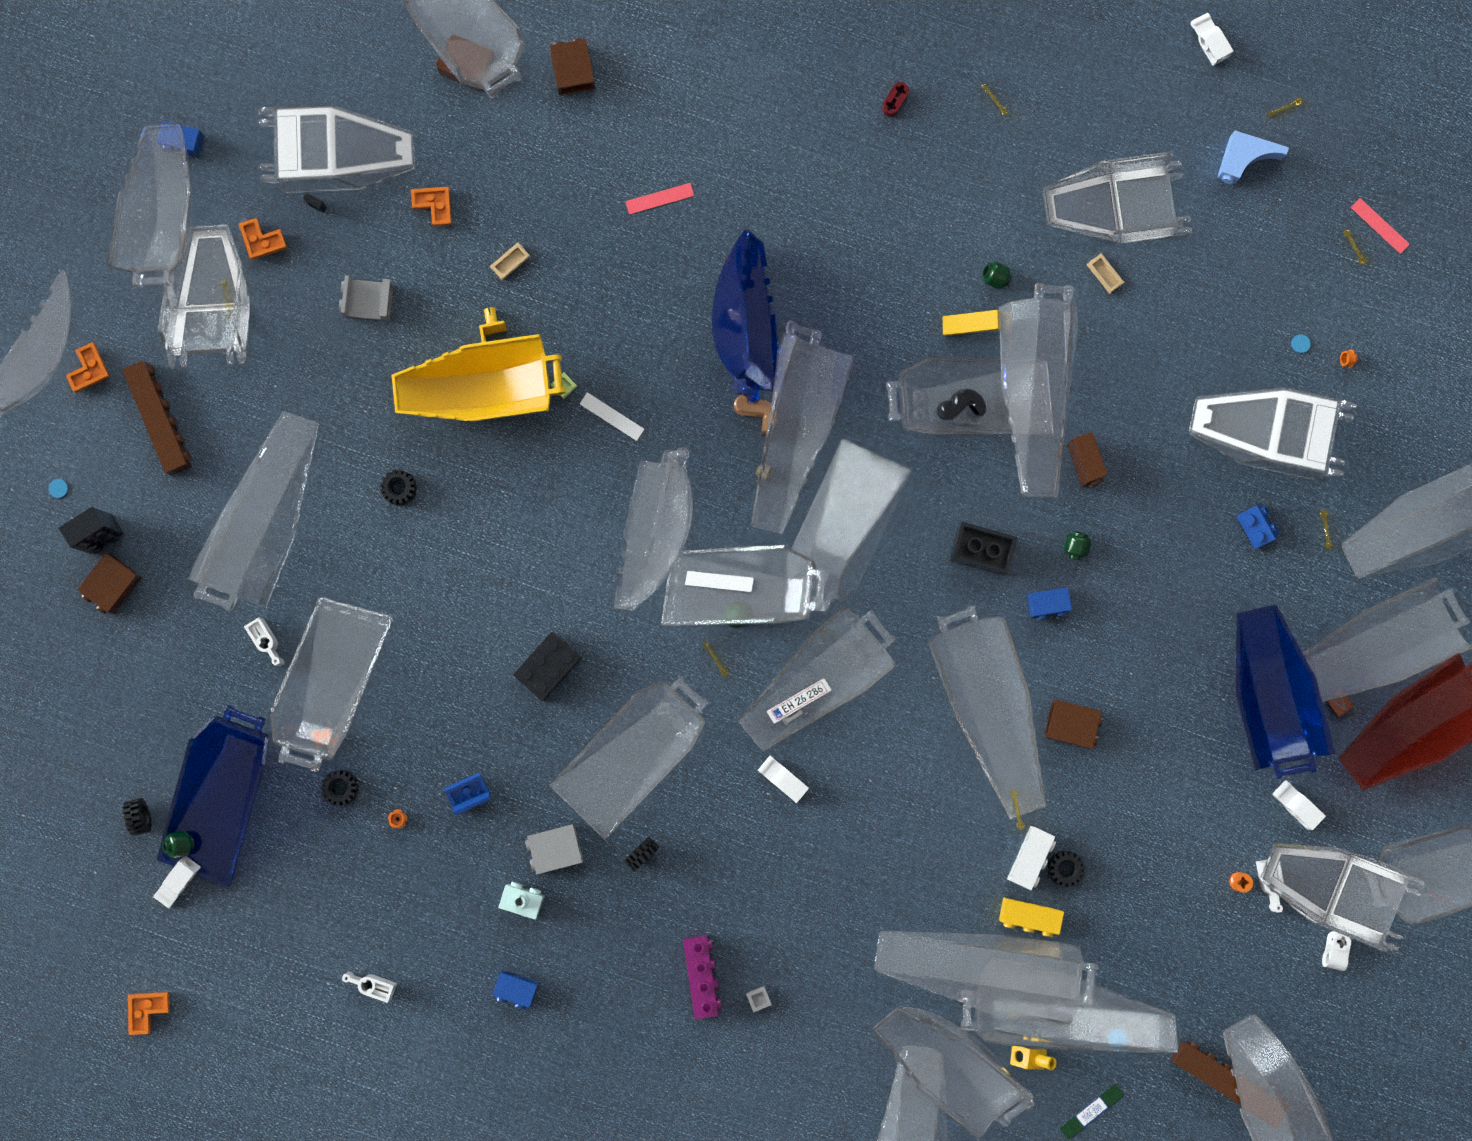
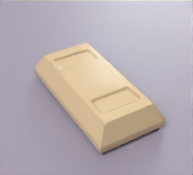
M516 243L496 260L490 268L501 280H504L525 262L530 255L519 243Z
M1102 253L1086 264L1109 294L1125 283Z

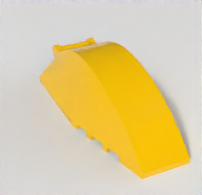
M540 334L463 345L459 347L460 349L450 353L446 352L442 356L433 360L429 359L421 365L412 366L392 374L395 413L474 422L549 411L551 396L566 393L562 384L560 366L562 355L546 356ZM551 362L553 363L555 388L550 389L547 363Z

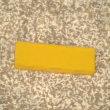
M998 310L943 316L944 336L1000 330Z

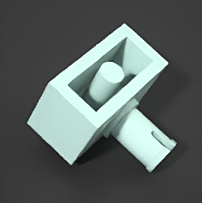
M516 882L506 884L498 908L536 920L545 895L541 894V890L535 888L527 890L522 888V884Z

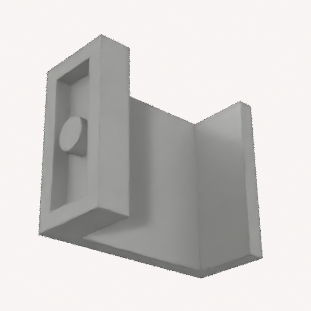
M345 275V280L341 283L343 298L339 301V311H341L344 317L390 321L393 282L391 279H383V282L352 280L350 276Z
M575 824L528 835V840H525L527 851H531L533 858L530 859L532 871L535 870L536 874L584 862Z

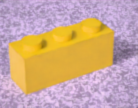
M1003 897L999 921L1003 922V926L1015 929V925L1023 927V931L1034 933V930L1042 931V935L1053 937L1054 934L1060 935L1064 911Z

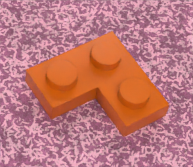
M449 187L411 189L413 210L431 209L433 227L452 225Z
M257 218L239 223L251 260L288 249L281 229L263 235Z
M94 342L75 350L83 367L66 375L74 393H78L110 378L109 372Z
M170 992L128 995L129 1035L151 1033V1014L170 1012Z

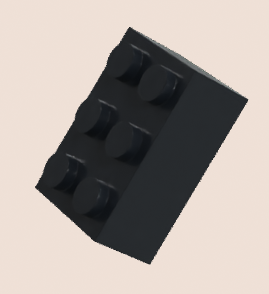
M90 507L58 528L70 548L89 554L99 553L103 550V546L118 541L120 539L119 536L124 534L112 514L94 507Z
M961 522L958 525L949 561L1005 576L1009 572L1018 537Z
M551 632L513 676L541 701H545L581 661L582 657L555 633Z

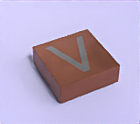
M1343 690L1325 701L1336 717L1342 716L1354 707Z

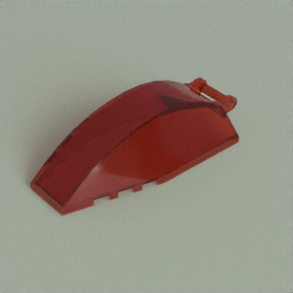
M1458 652L1400 691L1386 703L1338 757L1362 791L1383 784L1388 780L1405 776V774L1421 770L1432 764H1438L1472 742V675L1470 673L1472 671V662L1465 666Z

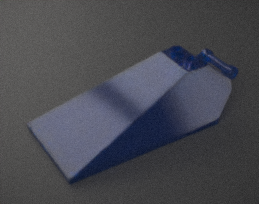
M228 705L224 711L223 718L219 716L211 717L189 739L157 861L175 867L177 862L183 857L170 858L167 853H164L162 843L168 834L185 831L192 835L194 839V849L191 850L187 857L201 867L196 875L228 887L231 885L265 767L269 736L262 732V728L266 718L249 715ZM231 717L251 723L255 727L252 729L230 721Z

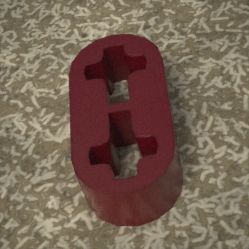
M896 83L884 100L882 111L886 116H895L905 102L909 93V88L905 83ZM903 89V93L897 98V90ZM894 101V109L889 111L887 108Z

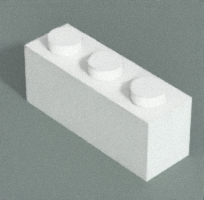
M1030 826L1007 879L1031 891L1033 887L1036 888L1040 877H1038L1041 869L1044 870L1048 859H1046L1047 854L1052 852L1056 841H1054L1055 836Z

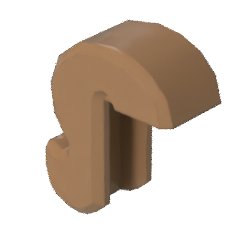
M748 395L737 397L734 402L735 412L738 415L763 418L761 436L768 435L773 430L776 422V411L772 403L766 400H757L750 403Z

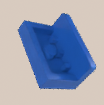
M1261 503L1237 515L1254 549L1279 537L1277 534L1279 533L1278 527L1275 523H1271L1268 517L1270 513L1266 506H1262Z
M480 772L444 788L455 815L459 813L464 814L477 805L482 806L491 799L490 791Z

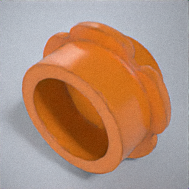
M1350 349L1341 353L1340 363L1342 366L1352 368L1357 363L1358 356L1354 350Z
M394 810V812L388 815L389 825L392 828H403L407 821V815L402 810Z

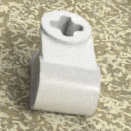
M1332 931L1328 934L1322 957L1324 967L1341 971L1346 970L1351 946V939L1348 935L1339 931Z

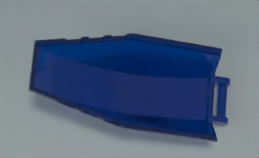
M747 229L743 230L733 246L720 273L712 309V334L719 357L733 378V391L736 394L745 396L750 403L756 404L760 399L759 390L779 391L781 386L776 316L770 312L769 303L773 302V297L767 294L766 285L770 284V279H765L763 267L767 266L764 243Z
M1277 604L1236 613V697L1255 771L1273 766L1277 780H1281L1285 776L1311 771V773L1317 772L1314 757L1335 754L1314 672L1298 646L1295 637L1292 635ZM1308 759V764L1284 769L1279 768V764Z

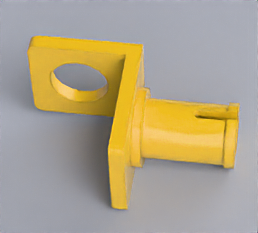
M490 307V312L488 308L484 309L486 324L479 325L482 342H487L485 335L507 331L505 321H497L496 309L494 307Z
M1013 1045L1010 1064L1024 1069L1043 1070L1046 1068L1054 1070L1056 1059L1046 1056L1047 1050L1029 1049ZM1018 1051L1023 1053L1022 1062H1018L1016 1058Z

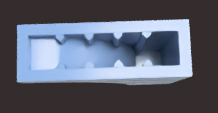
M1234 131L1229 138L1217 178L1221 179L1224 183L1235 184L1248 165L1263 159L1281 161L1287 155L1289 147Z

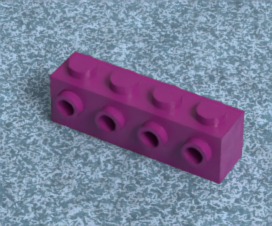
M707 934L683 938L695 1020L718 1016V1010H722L720 998H716L715 991L719 990L717 978L713 979L712 971H715L716 968L714 958L710 959L709 951H713L711 939H707Z

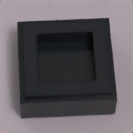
M308 193L305 194L303 199L308 206L322 213L325 212L327 206L323 201Z

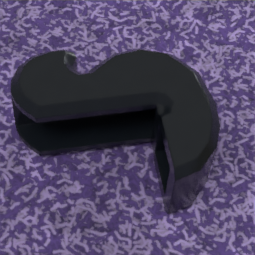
M961 389L951 396L950 401H942L938 405L937 415L943 420H953L968 406L977 417H983L986 412V403L983 397L975 390Z

